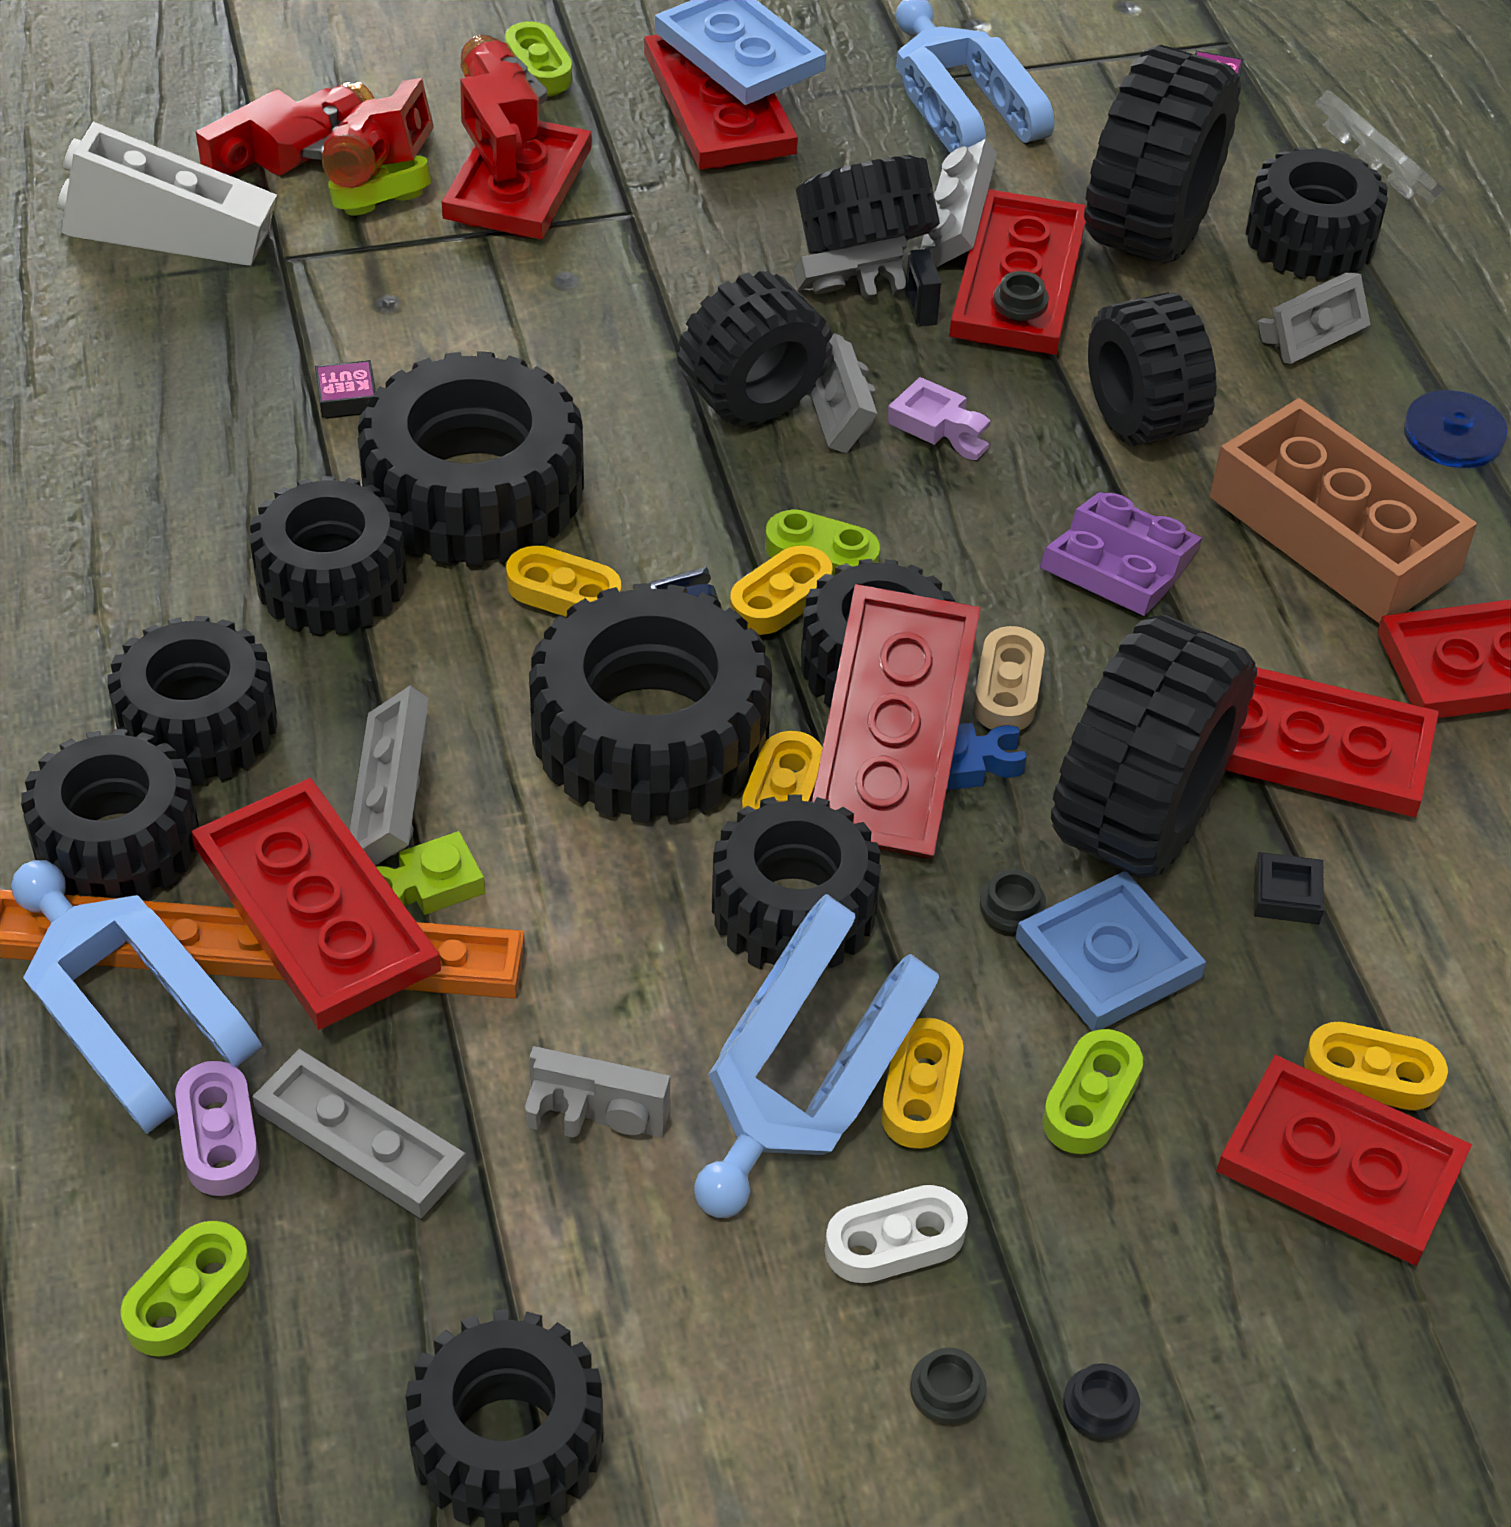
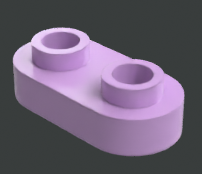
M208 1061L195 1065L182 1075L175 1090L182 1150L187 1174L193 1186L205 1194L213 1196L234 1194L247 1187L253 1181L259 1169V1154L245 1076L237 1067H233L226 1062ZM211 1103H224L221 1108L205 1109ZM221 1161L234 1162L223 1168H213L215 1164Z

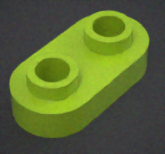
M526 21L514 24L507 29L505 43L512 53L528 67V71L547 89V97L556 96L570 87L572 84V60L549 26L540 22Z
M416 155L413 161L383 165L376 176L370 177L361 184L345 186L331 179L328 182L332 205L335 208L344 209L347 215H362L373 211L376 208V203L392 198L400 201L411 200L421 196L424 193L423 188L431 184L432 178L428 159Z
M797 509L779 512L767 522L765 550L770 558L789 547H814L824 552L830 558L833 566L832 575L834 576L835 567L845 563L852 567L859 565V560L872 559L874 563H879V540L872 532L865 528Z
M1099 1029L1085 1034L1077 1042L1048 1094L1042 1120L1043 1129L1048 1139L1055 1146L1066 1152L1087 1154L1099 1150L1108 1142L1138 1086L1143 1067L1141 1049L1132 1038L1116 1030ZM1107 1070L1111 1072L1114 1076L1106 1077L1102 1073L1096 1071ZM1078 1120L1086 1124V1126H1076L1068 1121Z
M205 1221L189 1227L131 1287L121 1304V1319L126 1337L136 1350L150 1356H167L179 1352L194 1340L238 1291L247 1279L250 1269L246 1242L240 1231L234 1226L221 1221ZM211 1263L224 1265L216 1273L206 1274L201 1272L205 1266ZM172 1317L175 1319L165 1327H151L159 1318Z

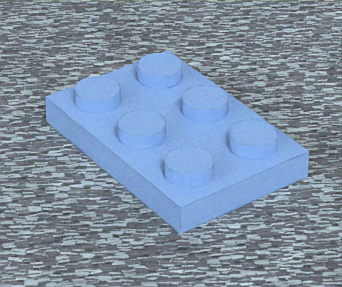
M691 0L655 15V33L745 105L825 71L826 53L757 0Z

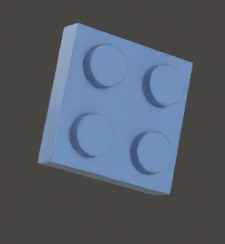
M1126 871L1019 922L1016 933V940L1092 1031L1104 1029L1201 979L1206 965L1203 957Z

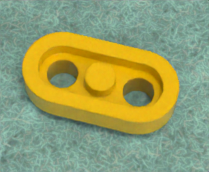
M546 546L521 548L514 552L506 563L507 589L513 598L522 603L567 617V610L584 598L592 602L597 600V595L600 591L617 587L618 591L621 592V579L612 568Z
M793 546L786 548L740 579L732 587L730 607L748 622V629L752 628L758 635L774 633L804 613L806 597L810 589H816L817 580L824 574L832 575V562L824 552L814 547Z
M784 731L767 739L760 751L743 793L742 809L746 806L759 809L760 800L773 796L777 802L788 801V795H802V801L812 802L823 748L821 744L809 734L799 731Z
M935 1018L916 1019L890 1062L883 1097L881 1122L887 1135L896 1143L905 1147L921 1149L934 1146L945 1138L951 1126L964 1045L957 1030L942 1020ZM926 1058L933 1060L937 1064L919 1063L917 1060ZM919 1115L926 1120L914 1121L908 1119L907 1116Z
M1330 1022L1318 1027L1311 1035L1304 1056V1067L1385 1105L1407 1110L1424 1109L1436 1102L1448 1075L1445 1058L1432 1044L1418 1038L1346 1022ZM1332 1062L1340 1063V1064L1344 1065L1345 1067H1341V1066L1335 1065V1064L1332 1063ZM1400 1077L1408 1078V1079H1410V1080L1413 1081V1082L1403 1081V1080H1400L1399 1078H1400Z

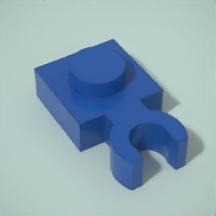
M973 723L959 724L946 790L984 786L985 772L989 771L1005 778L1024 774L1027 758L1025 751L1013 753L1003 751L1017 749L1020 733L1018 727L1010 725L999 726L992 729L988 735L976 736Z

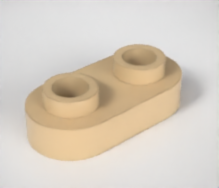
M1016 626L1001 627L992 631L984 641L973 708L979 722L991 730L999 726L1010 725L1018 727L1020 731L1029 726L1034 719L1045 648L1041 639L1032 631Z

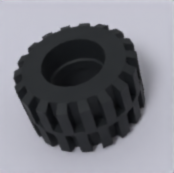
M1300 147L1294 148L1293 152L1285 150L1275 155V159L1268 158L1262 164V169L1258 170L1246 223L1247 242L1252 249L1258 250L1257 256L1263 261L1272 262L1274 268L1282 272L1290 271L1294 273V276L1303 278L1305 276H1314L1316 279H1328V276L1338 277L1344 273H1349V270L1357 272L1374 255L1388 201L1387 185L1381 182L1382 176L1376 170L1368 168V163L1361 159H1354L1348 153L1342 151L1335 152L1321 147H1316V149Z
M914 155L894 156L841 167L810 177L795 189L810 254L833 251L905 236V239L909 240L931 232L940 224L927 159Z
M759 271L754 276L748 272L739 275L733 283L728 280L718 286V291L711 297L707 295L700 303L701 307L697 313L691 314L686 322L688 329L681 334L678 343L682 350L677 354V360L682 368L680 372L725 422H730L733 426L741 428L746 424L751 428L758 427L766 420L773 422L781 418L787 410L790 409L792 411L801 404L799 401L806 394L810 395L817 386L815 384L817 379L824 375L828 366L825 360L831 356L833 347L829 342L832 338L831 328L826 324L827 321L784 277L778 274L773 276L769 271Z
M1166 292L1110 305L1098 311V316L1094 317L1092 321L1091 333H1089L1088 339L1089 374L1099 409L1116 437L1122 442L1126 441L1130 446H1137L1199 431L1200 428L1205 427L1215 407L1214 397L1217 393L1216 367L1209 337L1199 315H1196L1193 306L1187 300H1183L1181 295L1175 292Z
M335 476L322 477V481L311 482L310 479L297 481V486L294 488L283 487L274 492L275 500L263 501L258 507L259 515L252 517L249 540L258 597L262 605H267L268 613L276 620L285 618L286 626L296 630L305 626L309 627V633L323 634L324 630H335L336 634L349 632V627L355 625L361 628L373 624L374 616L385 617L393 610L392 602L400 601L404 594L403 584L407 583V569L402 519L400 513L396 511V504L390 497L382 498L381 490L373 485L362 487L360 480L347 478L345 481H336Z
M872 559L859 560V565L853 567L845 563L835 567V576L824 574L819 578L816 589H810L806 597L801 645V670L803 678H809L808 687L815 696L825 695L824 704L831 707L855 584L955 602L950 591H942V582L935 576H923V569L912 564L906 568L899 566L898 561L885 559V563H874Z
M195 616L194 621H182V617L169 619L168 625L158 627L154 624L143 629L144 636L142 638L131 637L123 645L124 654L115 655L110 665L112 674L108 675V690L117 729L129 730L131 737H137L143 732L155 736L156 745L163 743L170 745L175 749L177 759H183L192 785L205 784L206 778L218 776L219 780L233 776L232 769L236 767L248 768L255 763L254 753H265L271 744L270 735L275 734L277 728V710L270 663L262 643L256 644L254 635L247 629L236 631L233 622L221 619L217 623L210 622L209 616Z
M114 729L112 735H101L100 730L86 733L87 739L76 742L71 738L59 744L60 752L57 754L47 752L38 761L40 770L30 771L25 780L27 791L21 795L23 816L35 860H47L62 871L66 882L65 895H76L78 893L79 896L116 899L138 895L143 901L152 897V889L159 886L166 890L176 882L175 872H186L193 863L191 853L197 851L194 848L191 831L199 827L188 768L183 759H177L175 749L167 743L156 745L155 736L142 732L137 737H131L129 730ZM126 814L111 820L96 821L109 815Z
M788 795V801L777 802L773 796L760 800L759 809L746 806L737 812V822L727 821L721 830L720 841L715 843L713 852L712 913L715 914L714 925L718 934L727 935V946L735 954L746 951L748 953V963L759 968L765 962L775 965L806 915L826 894L855 914L852 926L827 966L833 968L842 964L844 952L855 955L863 947L864 936L870 937L874 927L881 865H879L880 850L877 842H871L872 832L864 822L853 823V812L845 807L834 810L830 808V800L816 797L814 802L802 801V795ZM783 879H801L818 886L807 889H791L773 882Z
M510 1310L493 1311V1321L480 1324L477 1315L461 1320V1333L454 1336L445 1330L433 1340L435 1356L422 1352L414 1365L416 1380L408 1381L405 1396L407 1404L406 1419L415 1473L420 1485L428 1484L429 1498L440 1510L452 1502L454 1519L469 1526L474 1517L479 1516L484 1518L485 1527H503L504 1520L517 1519L519 1527H536V1514L546 1511L553 1520L567 1511L566 1495L569 1494L580 1499L589 1488V1472L597 1473L602 1458L601 1443L604 1442L602 1381L598 1368H592L591 1353L583 1342L571 1346V1331L558 1322L549 1330L543 1328L542 1315L526 1311L523 1321L510 1320ZM500 1400L524 1401L538 1407L548 1416L544 1423L532 1433L509 1441L485 1439L474 1434L464 1426L471 1415L481 1407Z

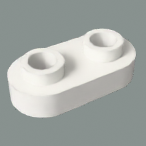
M935 1185L918 1186L845 1207L832 1217L827 1227L825 1242L827 1262L837 1275L848 1281L871 1283L946 1261L956 1255L964 1243L968 1222L967 1210L956 1194L946 1188ZM932 1227L939 1231L940 1234L929 1237L921 1234L918 1229ZM855 1246H864L873 1253L870 1255H858L851 1252L850 1249Z

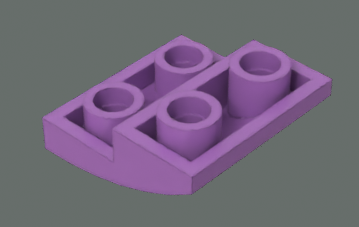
M1099 492L1076 509L1070 529L1046 546L1040 568L1144 616L1177 581L1198 551L1203 538L1186 531V527L1176 519L1165 516L1155 517L1135 508L1133 502L1122 495Z

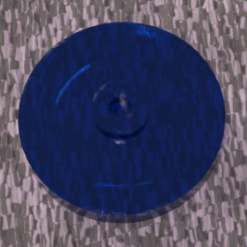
M1454 390L1433 391L1418 397L1410 405L1404 422L1406 439L1419 454L1435 463L1454 468H1474L1492 462L1502 452L1508 433L1504 417L1492 404L1473 394Z

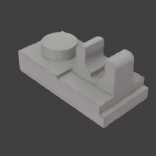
M905 236L803 256L792 269L797 290L813 287L815 294L829 293L844 288L846 286L845 280H848L851 276H857L861 295L865 300L873 299L877 294L874 278L878 271H880L882 276L889 280L892 293L898 294L906 286L901 258L904 256L903 251L907 247Z
M1344 273L1306 291V293L1272 308L1274 319L1263 318L1258 320L1262 342L1279 345L1282 360L1284 363L1290 364L1371 325L1362 277L1358 273Z
M834 333L829 341L833 345L832 354L825 360L828 366L824 375L815 382L817 386L811 392V396L828 447L847 453L858 438L869 430L878 413L871 396L875 392V387L867 383L865 375L869 372L868 367L864 363L857 361L852 344L845 341L843 336Z
M533 1046L529 1056L531 1089L525 1104L526 1125L528 1128L537 1130L543 1114L551 1110L565 1113L564 1133L568 1137L578 1136L584 1119L588 1118L595 1120L597 1124L609 1126L622 1134L638 1135L643 1133L663 1138L670 1116V1075Z

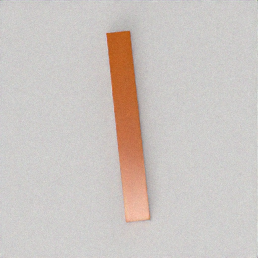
M0 889V958L32 960L51 923L43 913L30 912L16 903L12 890ZM64 894L73 907L116 899ZM143 901L161 919L206 974L284 980L236 908ZM417 922L440 954L441 971L403 990L516 999L525 947L524 931ZM128 942L95 964L97 966L149 970Z

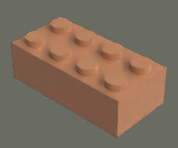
M1297 398L1220 447L1210 492L1211 499L1379 624L1382 616L1405 613L1459 576L1477 526L1474 520L1301 398Z

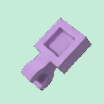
M919 377L888 406V424L935 445L945 436L950 440L954 449L961 456L969 460H977L989 449V443L978 437L990 426L991 420L979 412L967 411V397L922 377Z

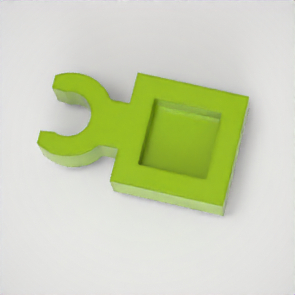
M459 831L399 851V868L397 869L385 866L376 867L403 905L406 907V905L417 902L423 915L485 894L484 876Z

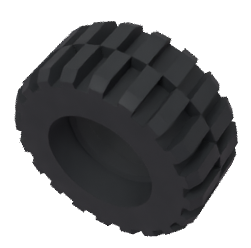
M1162 44L1145 49L1141 52V56L1135 59L1131 65L1130 73L1124 77L1119 87L1116 100H1113L1109 110L1105 128L1102 129L1098 141L1099 147L1096 157L1093 159L1090 171L1091 179L1086 190L1085 227L1097 243L1164 264L1178 260L1180 255L1186 252L1189 242L1195 238L1199 225L1209 209V203L1218 186L1219 177L1223 165H1225L1229 144L1233 138L1236 126L1235 118L1239 111L1240 101L1238 97L1241 92V84L1239 83L1240 78L1230 65Z
M477 351V356H462L461 352L446 353L444 359L432 362L429 357L415 362L412 370L407 373L401 369L386 381V388L380 386L367 402V407L359 419V437L357 438L362 487L373 485L381 490L382 498L390 497L396 504V511L400 513L406 551L418 557H421L424 553L429 554L434 562L451 565L452 560L466 561L467 567L484 566V561L498 559L499 563L502 564L506 563L509 557L521 548L545 546L548 543V536L556 538L570 523V519L577 513L582 502V490L584 489L582 417L579 408L573 403V397L559 382L554 383V378L538 366L530 369L527 368L526 362L513 356H508L506 360L495 358L493 352ZM464 453H489L502 456L479 463H456L443 460Z
M651 583L634 584L633 590L619 592L617 587L600 591L597 595V600L592 602L584 598L567 610V619L559 616L545 630L544 638L535 646L531 657L529 689L532 743L536 756L542 760L543 770L552 782L558 786L564 784V793L582 805L587 801L595 803V810L598 813L614 818L617 812L630 814L631 820L637 822H650V816L667 815L668 821L686 818L688 811L699 808L701 813L716 807L722 803L723 793L731 797L748 783V777L754 769L765 741L769 739L773 674L771 660L765 655L766 646L758 633L752 628L748 629V622L731 607L724 611L721 609V602L718 599L701 592L699 597L690 595L686 587L669 584L667 590L651 589ZM654 688L677 692L696 703L685 709L668 714L641 715L620 710L606 703V701L627 691Z
M1167 615L1148 617L1134 627L1133 633L1128 634L1120 644L1119 651L1115 657H1111L1103 671V677L1097 688L1093 689L1086 703L1087 708L1082 719L1077 723L1072 735V743L1068 754L1064 756L1059 771L1061 776L1058 784L1055 786L1052 799L1055 805L1051 810L1052 827L1062 842L1139 878L1157 877L1168 870L1169 865L1174 863L1179 857L1183 846L1189 842L1200 818L1204 816L1211 802L1210 799L1226 771L1225 768L1229 758L1235 750L1241 727L1245 723L1249 711V701L1255 689L1253 681L1257 676L1256 663L1245 648Z

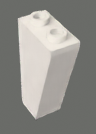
M93 122L82 140L74 138L69 145L63 167L70 171V178L65 181L62 187L57 207L64 210L61 233L71 237L251 266L268 234L277 194Z

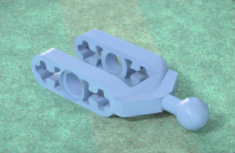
M903 0L900 2L895 14L897 24L902 31L916 36L897 51L896 69L902 76L904 88L910 100L950 153L960 147L969 148L986 139L985 126L981 115L946 70V68L964 64L967 65L976 84L1022 142L1027 143L1049 138L1054 130V114L1049 99L999 37H990L987 32L942 26L935 27L932 23L934 17L932 6L927 0Z
M33 860L23 864L15 872L11 888L16 903L30 912L43 913L51 923L23 978L60 1028L145 1134L151 1132L176 1112L156 1083L73 980L128 942L144 964L227 1063L237 1067L262 1048L261 1042L237 1009L153 910L147 907L138 895L73 907L64 896L66 882L62 871L49 861Z
M828 894L824 895L806 915L728 1037L718 1060L708 1074L733 1131L738 1137L725 1159L706 1165L699 1172L694 1185L697 1204L706 1214L713 1217L730 1218L737 1215L746 1206L751 1191L748 1174L762 1152L824 1155L833 1150L841 1135L863 1108L938 982L939 974L912 954L905 956L881 986L805 1112L755 1078L776 1048L854 922L855 914Z

